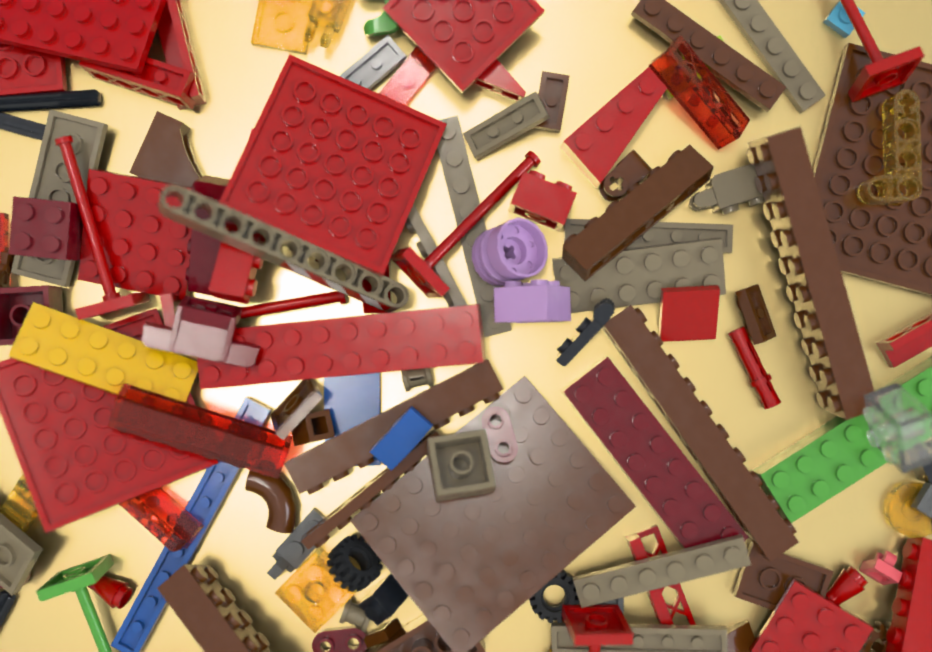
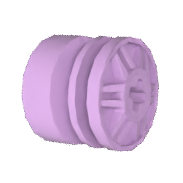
M523 218L508 220L482 232L476 238L472 247V261L476 272L482 280L490 285L500 287L505 286L504 282L519 281L538 274L544 268L548 258V246L544 234L537 225Z

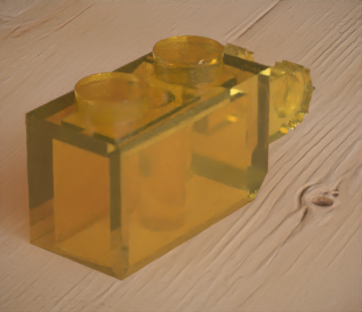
M313 0L308 12L310 19L304 33V41L312 42L317 28L320 26L325 28L321 36L320 47L328 48L334 32L338 33L341 29L351 0Z

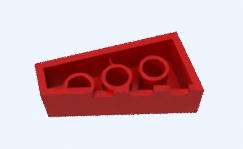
M649 67L562 142L560 148L596 189L667 89Z

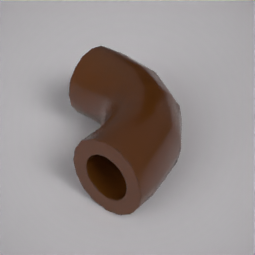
M253 464L246 479L245 490L261 496L266 502L269 510L266 527L279 533H293L297 505L291 487L278 473L262 465Z

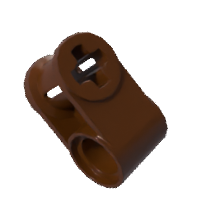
M633 149L601 182L599 186L600 195L603 199L610 202L620 199L635 183H639L653 169ZM617 183V189L610 190V185Z

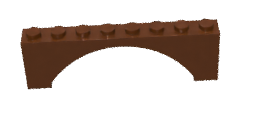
M157 111L129 173L141 178L192 187L195 180L203 176L190 148L188 139L190 128L183 122Z

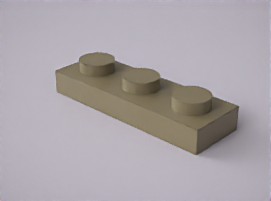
M535 91L464 132L463 135L473 156L478 160L550 119V116L539 94Z

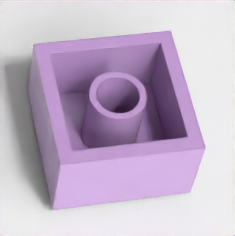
M530 280L527 283L508 281L504 282L505 287L494 288L495 322L571 321L570 287L560 286V281Z

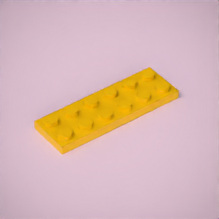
M34 302L8 355L15 360L178 417L181 416L198 374V365L195 360L175 353L148 348L142 341L84 320H78L76 317Z

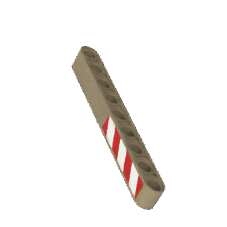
M175 184L165 187L161 192L158 209L168 219L382 311H395L403 307L409 300L408 289L402 283L384 275L382 277L325 249ZM174 196L180 200L181 206L177 208L170 207L166 203L165 198ZM195 210H206L209 213L210 219L200 220L195 215ZM231 221L235 223L238 227V232H228L224 228V222ZM252 234H261L265 238L266 244H256L253 241ZM281 245L290 247L293 256L290 258L285 257L281 253ZM308 257H314L318 260L319 269L310 267ZM336 268L344 271L346 275L345 281H341L336 277ZM362 280H367L371 284V293L366 292L362 288ZM389 291L395 293L397 297L396 304L388 299Z

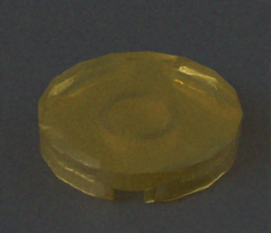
M907 481L891 490L885 501V515L893 526L892 528L896 532L910 538L931 535L932 520L911 507L924 483Z

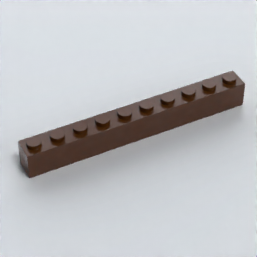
M630 305L611 318L602 329L762 557L770 562L799 543L794 536L797 532L795 527L787 518L782 519L777 512L780 508L778 503L770 494L766 496L760 488L763 485L761 479L753 470L751 472L748 471L743 464L746 461L744 455L737 447H731L726 440L729 438L727 431L720 423L717 425L710 417L713 414L710 407L704 400L699 401L693 393L696 391L693 383L688 377L683 378L677 370L680 366L671 354L666 355L661 348L663 341L654 330L650 332L644 324L647 322L645 315L638 307L634 309Z

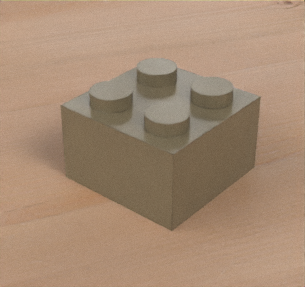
M486 429L427 439L426 447L435 502L494 492L496 483Z

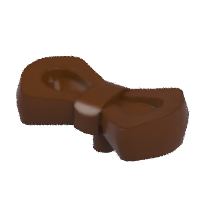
M9 250L1 251L0 288L10 287V275L15 255L8 254Z

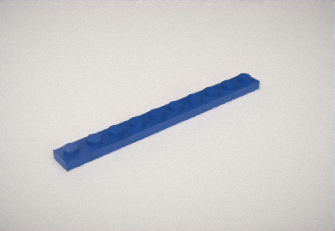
M245 397L215 452L218 464L207 468L110 646L121 652L142 651L167 605V601L157 588L180 567L188 565L272 409L250 397Z

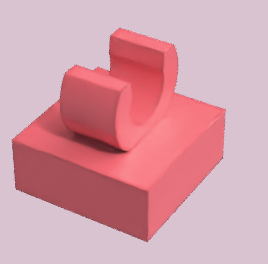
M885 551L884 555L877 552L874 559L863 561L859 569L860 572L882 585L899 583L903 574L893 567L897 561V556L889 551Z

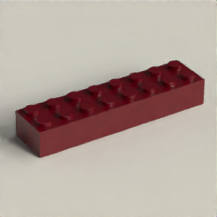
M603 356L560 390L683 549L742 534L744 541L749 538L609 357Z

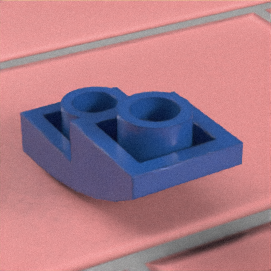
M411 406L371 448L370 453L392 471L427 434L433 424Z

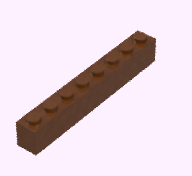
M486 359L484 363H477L288 460L284 465L299 494L307 491L311 495L324 488L323 482L330 478H333L334 482L349 475L348 469L356 465L361 469L373 463L375 460L373 458L374 455L370 453L371 448L411 406L430 421L436 430L450 423L449 417L457 413L462 417L475 410L474 404L482 400L487 404L499 398L498 392L503 390L489 360Z

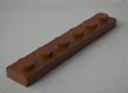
M640 0L631 13L634 18L766 112L772 108L786 88L785 85L666 0Z
M433 429L420 440L392 471L386 467L302 535L301 542L308 550L313 546L316 548L322 546L329 540L330 536L328 534L336 527L339 530L350 523L353 513L358 509L362 511L364 508L367 509L371 506L375 495L380 491L391 490L396 482L395 479L402 473L406 474L409 471H414V467L418 464L417 461L425 455L428 456L427 439L440 436L439 433Z

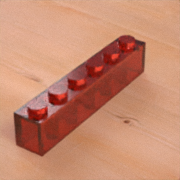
M126 383L123 384L115 399L108 427L123 433L137 435L153 442L163 443L182 451H189L208 459H215L237 468H244L279 479L293 437L288 435L282 440L275 434L274 430Z

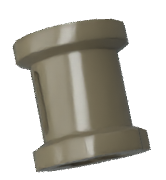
M430 368L401 370L406 392L410 391L413 387L422 385L433 386Z
M348 598L339 623L347 622L361 627V631L366 632L370 619L358 604L352 603V599Z

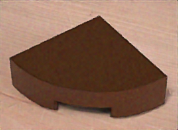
M398 619L384 623L385 627L383 629L368 633L363 639L367 648L390 640L402 628Z

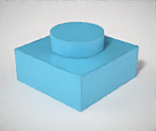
M839 0L823 23L846 38L853 31L854 27ZM858 8L863 17L865 12Z

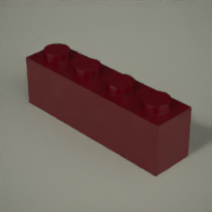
M205 175L195 180L191 191L219 203L230 179ZM195 210V215L200 220L210 219L209 213L206 210ZM192 229L191 238L187 245V252L190 254V265L187 267L185 275L186 280H188V291L212 295L208 289L221 241Z

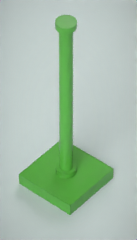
M110 554L59 571L36 591L40 602L68 592H75L99 652H112L87 586L96 583L114 565Z

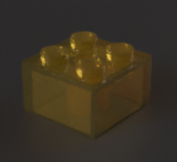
M321 546L275 592L314 633L357 591L350 592L349 586L343 589L340 587L341 581L334 582L333 579L336 575H330L329 570L332 567L327 566V561L330 559L328 558L329 554Z

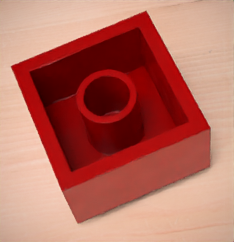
M530 170L527 173L523 171L508 211L559 232L566 222L577 192L572 191L573 187L567 183L556 181V184L545 180L546 176L540 172Z

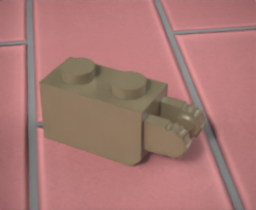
M749 164L714 175L706 183V190L696 193L689 199L688 206H690L692 211L695 210V212L712 208L713 213L722 210L723 215L740 210L738 205L748 202L751 207L765 202L763 193H760L756 187L755 177L757 173L755 166Z

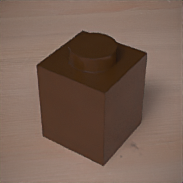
M329 409L308 413L292 430L294 446L335 437Z

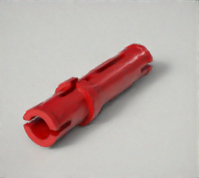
M745 326L729 332L728 336L733 342L737 354L751 380L749 384L751 388H755L763 408L766 410L780 404L781 400L770 381L772 377L763 367Z

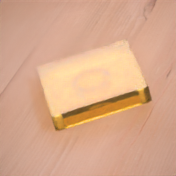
M259 0L251 44L253 46L307 55L317 1Z

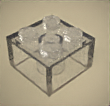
M898 383L864 395L866 408L863 409V414L869 426L867 438L874 448H879L887 462L894 464L902 473L932 463L931 413Z

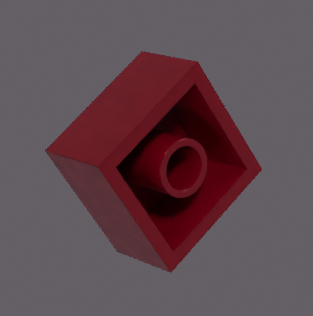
M13 196L8 254L80 261L83 222L77 203Z
M40 285L0 288V346H13L33 302L63 313L62 287Z

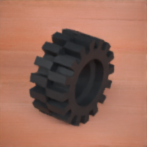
M357 535L345 537L328 555L330 559L327 561V566L332 567L329 570V574H335L334 582L341 581L340 587L345 589L349 586L350 592L355 590L359 592L365 589L380 576V571L383 568V565L379 564L381 562L380 558L376 556V553L369 544L365 543V539L362 536L357 538ZM349 556L358 562L361 570L353 566Z
M565 570L558 573L529 598L534 613H537L542 620L544 618L547 619L548 623H553V620H557V623H562V605H580L573 577L569 573L567 574ZM551 585H558L565 591L564 600L558 605H550L543 599L545 589Z

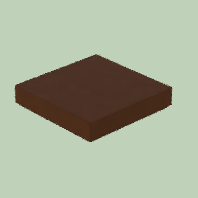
M313 379L302 380L271 414L275 434L282 440L292 432L323 398Z

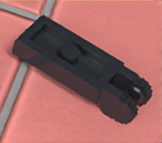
M610 298L600 300V303L594 306V315L590 319L585 317L575 328L577 333L570 340L566 337L556 348L558 351L556 361L560 365L566 366L609 321L610 316H613L615 305Z

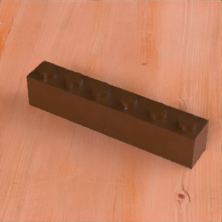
M688 145L682 151H675L665 165L655 167L641 184L635 183L627 191L624 198L620 201L616 199L610 203L605 213L599 218L595 216L590 219L585 225L584 230L576 235L574 233L570 235L563 243L562 259L584 281L588 280L710 180L714 166L691 145Z

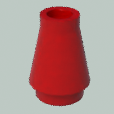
M850 566L848 569L843 568L827 591L826 597L835 604L840 605L864 591V586L868 584V581L853 566Z
M104 575L96 583L88 586L111 608H123L133 593V588L129 587L128 582Z

